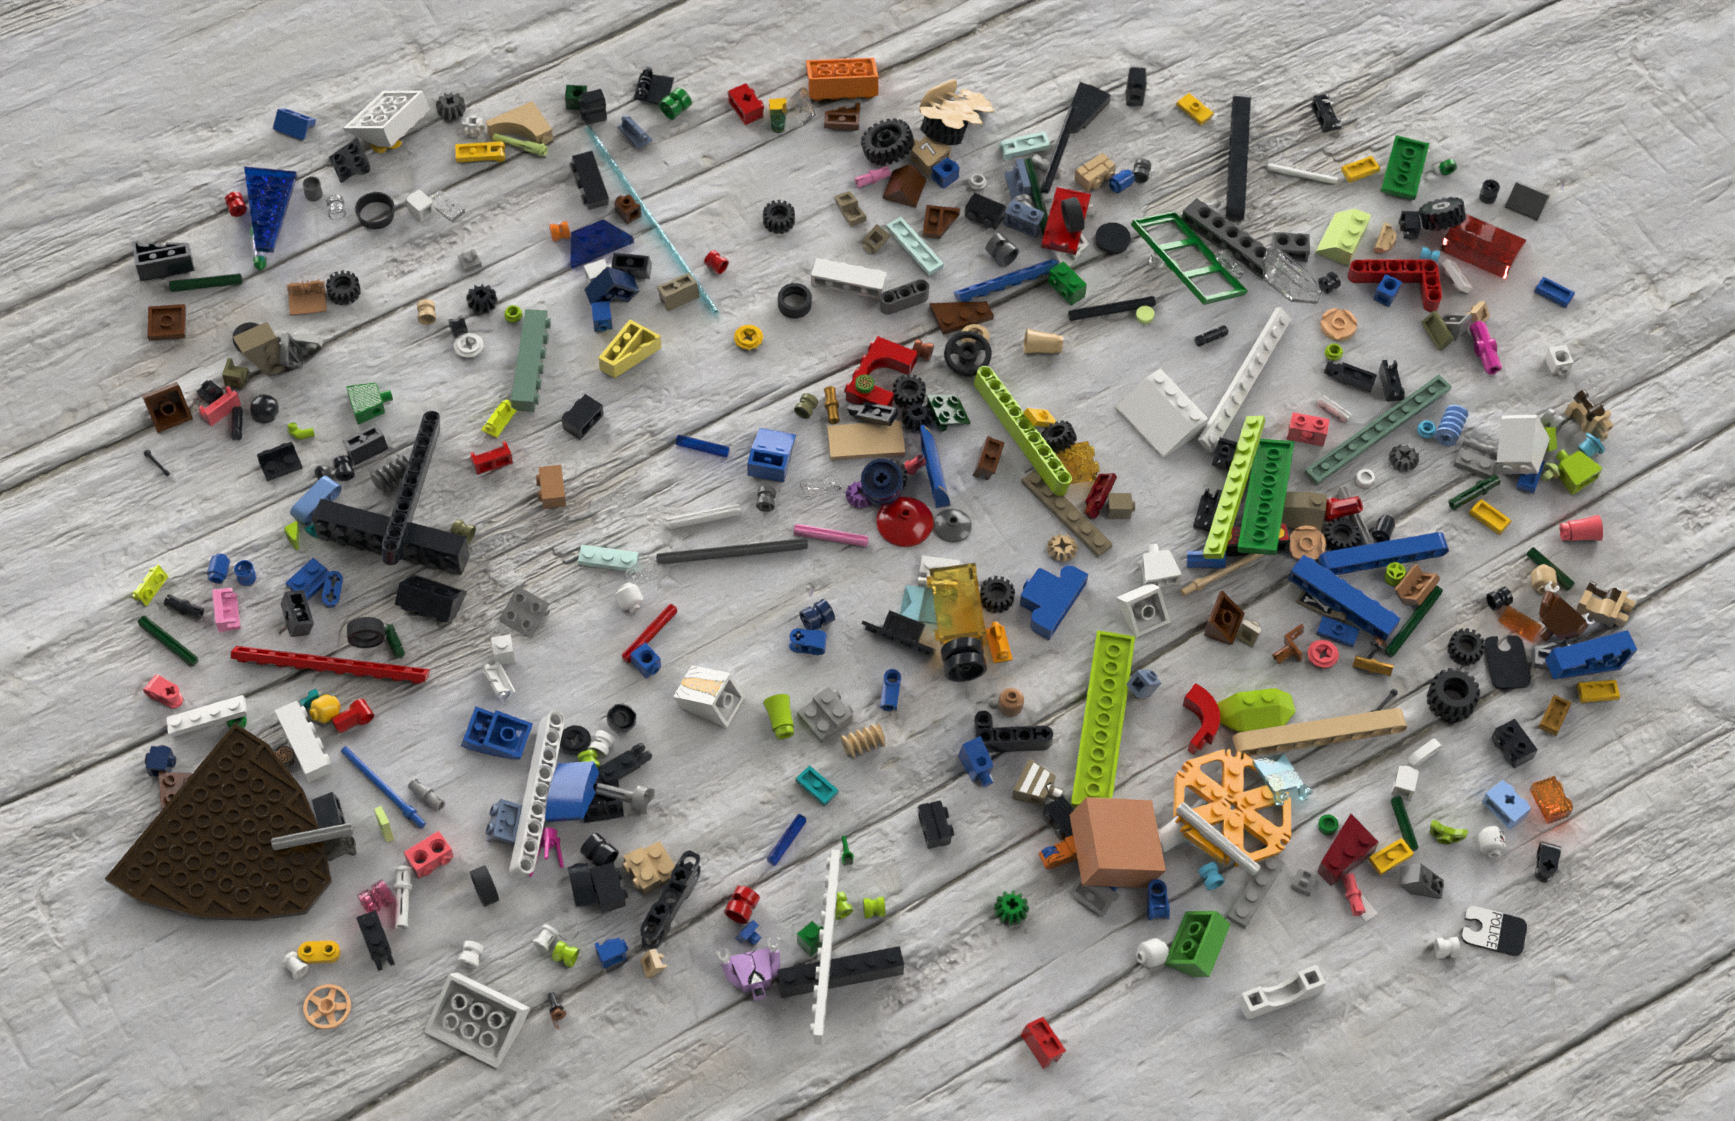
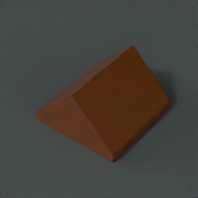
M912 164L897 168L891 174L882 199L916 208L927 179Z
M1224 591L1219 592L1208 619L1204 636L1233 645L1245 613Z

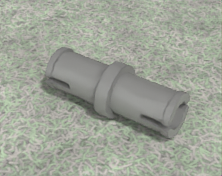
M417 778L410 781L408 789L417 794L422 802H427L437 812L443 809L446 802L437 796L431 787H426Z

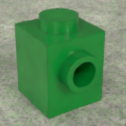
M813 921L797 933V944L810 957L818 952V948H822L823 942H819L820 929L824 930V928L820 924L816 925Z

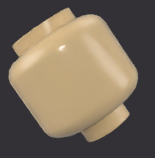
M1539 565L1531 572L1532 588L1539 594H1545V586L1551 581V588L1553 590L1557 586L1556 571L1552 567Z

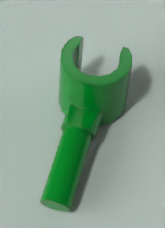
M846 835L841 836L843 844L842 864L845 866V858H850L853 864L854 855L849 851Z

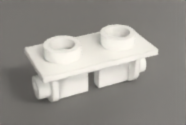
M497 661L493 666H490V664L483 666V674L486 675L488 681H491L490 685L495 692L496 698H499L502 704H504L515 693V690L500 661Z

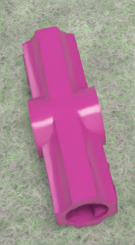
M1476 321L1469 328L1474 340L1475 354L1477 357H1480L1486 373L1489 375L1496 374L1502 369L1497 355V343L1494 338L1491 339L1486 323Z

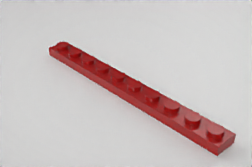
M236 646L231 650L230 658L237 659L241 663L254 661L259 665L270 663L275 664L277 667L295 666L299 670L312 668L317 672L328 670L334 671L335 674L353 673L357 677L370 675L375 679L386 677L392 678L393 681L411 680L415 684L425 682L430 673V669L244 646Z

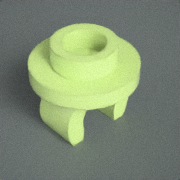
M1545 463V471L1540 475V478L1544 482L1552 477L1558 478L1560 476L1559 467L1554 463Z

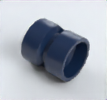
M825 599L814 603L813 608L809 606L799 612L800 619L807 630H819L822 624L826 626L835 621L833 609Z

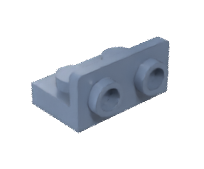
M1023 158L1016 159L1013 171L1005 172L1011 200H1014L1016 196L1021 194L1030 196L1031 189Z
M1012 200L1005 211L1004 226L1036 238L1039 234L1040 222L1044 217V212Z
M500 799L491 806L489 811L491 820L485 831L487 842H492L495 839L511 845L515 844L522 805Z

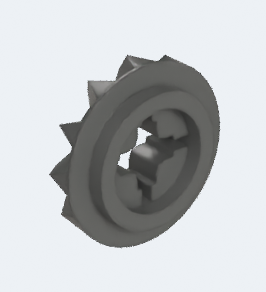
M1399 444L1391 450L1389 461L1393 467L1400 471H1410L1418 465L1419 453H1416L1415 448H1410L1408 444L1406 446ZM1408 454V458L1401 459L1402 455Z

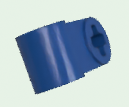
M796 628L790 632L789 648L791 651L812 655H823L825 653L827 634L824 631Z
M1160 879L1152 880L1146 892L1148 920L1153 918L1169 920L1170 906L1166 884ZM1152 889L1160 890L1161 894L1153 893Z

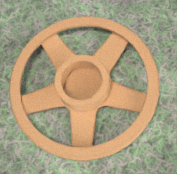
M333 984L321 985L313 989L306 997L303 1006L304 1016L308 1023L316 1028L335 1029L349 1016L351 1000L343 988ZM330 988L327 997L321 999L313 995L320 989ZM336 990L344 994L347 1003H336L334 1001ZM309 1000L318 1006V1010L311 1016L307 1012ZM346 1009L343 1017L336 1022L334 1011ZM325 1015L330 1025H321L315 1023L314 1020Z

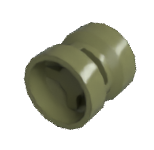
M803 393L800 397V403L796 404L794 411L801 418L809 419L819 401L812 394Z
M456 519L450 533L466 536L467 543L469 544L474 538L476 526L466 525L464 521Z

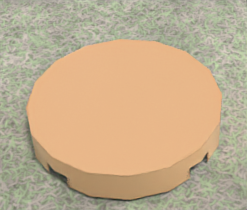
M1333 308L1323 314L1320 326L1323 334L1329 339L1345 341L1355 334L1357 320L1348 310Z
M1300 526L1289 536L1290 545L1288 551L1297 561L1303 555L1317 561L1319 555L1325 552V537L1313 526Z

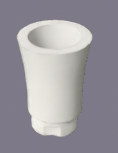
M1175 817L1158 830L1162 853L1189 841L1183 836L1184 833L1180 832V829L1185 825L1182 822L1175 823L1178 817Z

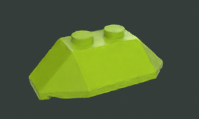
M1277 688L1238 692L1217 703L1220 711V724L1238 733L1284 726L1296 713L1292 695Z

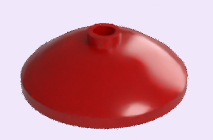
M899 497L894 503L880 508L877 514V529L880 535L890 544L899 547H912L925 541L931 534L933 515L928 506L922 501L912 497Z

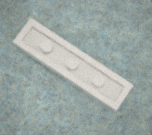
M241 695L167 717L168 734L172 738L248 715L246 699Z

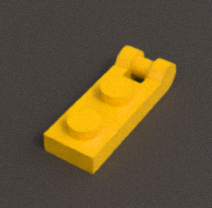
M505 143L455 144L456 163L490 160L503 162L506 159L504 153Z

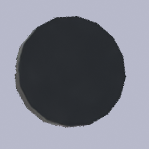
M1108 222L1101 225L1095 234L1097 247L1100 250L1103 249L1108 254L1124 252L1131 241L1129 230L1116 222Z

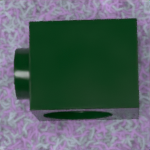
M566 85V109L581 110L578 100L581 99L580 95L582 93L588 92L587 86Z

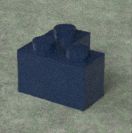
M610 267L603 269L584 289L590 305L591 303L605 301L611 303L614 299L629 302L639 292L632 274Z

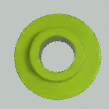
M516 305L508 306L504 312L505 319L511 323L520 321L523 316L522 310Z
M1333 343L1326 347L1324 354L1327 359L1338 361L1343 356V350L1340 345Z

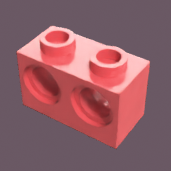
M439 831L404 851L405 859L409 866L413 868L418 879L430 875L434 869L440 865L448 864L454 857L451 847ZM436 849H443L440 853L434 852ZM421 859L426 860L422 864H417V861Z

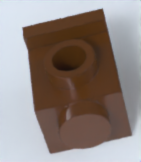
M630 194L625 196L619 195L614 202L615 211L626 224L642 216L641 205L637 204Z

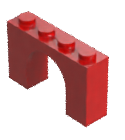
M877 336L876 340L870 343L867 355H863L859 369H855L851 383L848 382L845 386L846 401L858 405L863 404L865 401L892 407L894 393L874 385V389L870 393H860L855 387L856 379L860 375H869L878 368H890L905 375L911 374L917 363L918 352Z

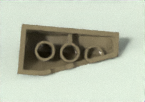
M1287 492L1282 523H1286L1287 527L1294 530L1300 526H1313L1321 533L1327 495L1313 492Z

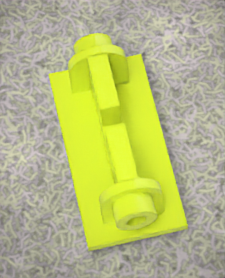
M506 399L499 404L481 431L498 438L517 412L516 409L510 406L511 402Z
M159 564L149 569L148 574L143 579L144 583H140L136 590L132 592V598L136 601L141 600L145 606H148L169 577Z

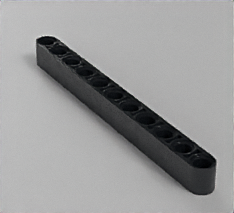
M427 411L421 420L382 542V561L386 565H396L400 561L440 433V415L436 411Z

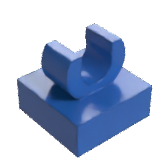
M754 920L750 921L735 939L740 943L748 940L752 945L757 944L762 938L755 931L759 924Z

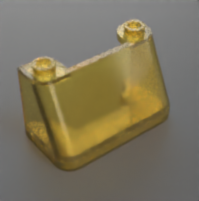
M976 563L929 569L930 576L926 577L928 588H932L938 629L934 630L935 640L940 641V645H944L953 639L974 637L979 639L983 646H987V634L983 619Z

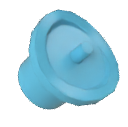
M1588 432L1585 434L1587 437L1585 441L1578 446L1579 451L1589 458L1595 453L1603 454L1605 452L1600 439H1596Z

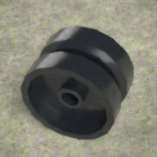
M974 637L957 638L950 640L941 647L940 653L944 662V674L948 680L953 682L971 681L981 677L987 671L983 643L979 639Z

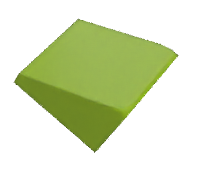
M295 521L285 526L284 530L287 539L294 549L299 550L300 529L298 522Z

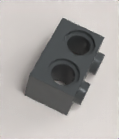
M1274 232L1271 250L1280 257L1279 261L1308 262L1310 234Z

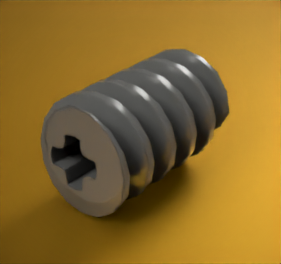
M404 455L402 460L400 458L395 460L396 464L390 462L389 467L386 465L382 467V471L377 469L376 475L372 472L370 473V477L377 489H381L385 493V486L393 488L392 482L400 485L399 479L403 480L408 460Z

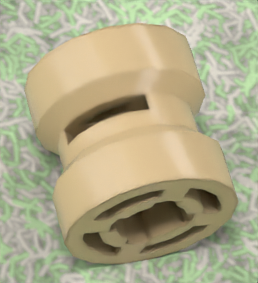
M429 299L420 300L417 303V311L419 312L417 314L418 322L424 325L434 323L436 321L434 301Z

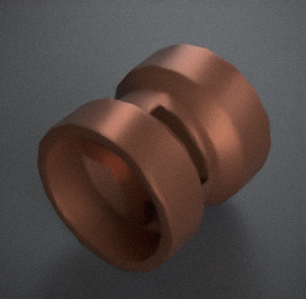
M916 339L912 350L918 352L917 358L920 356L924 360L930 361L934 344L930 342L926 344L922 340Z

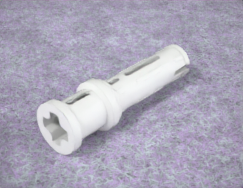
M398 866L395 868L396 883L394 884V889L397 892L395 928L400 930L408 928L409 892L412 890L410 882L411 874L413 873V868L409 866Z

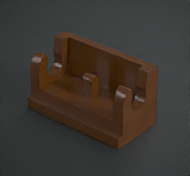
M987 436L981 447L972 476L977 478L980 474H985V480H989L992 474H995L1005 442Z

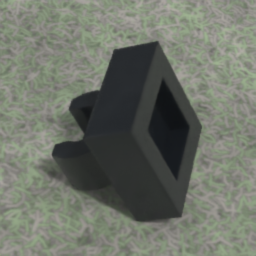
M206 380L201 384V388L196 391L197 395L209 405L224 395L223 390L211 380Z

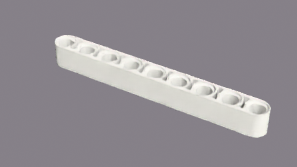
M559 711L550 712L539 723L510 864V873L516 879L524 878L535 869L545 821L548 792L555 771L564 726V717Z

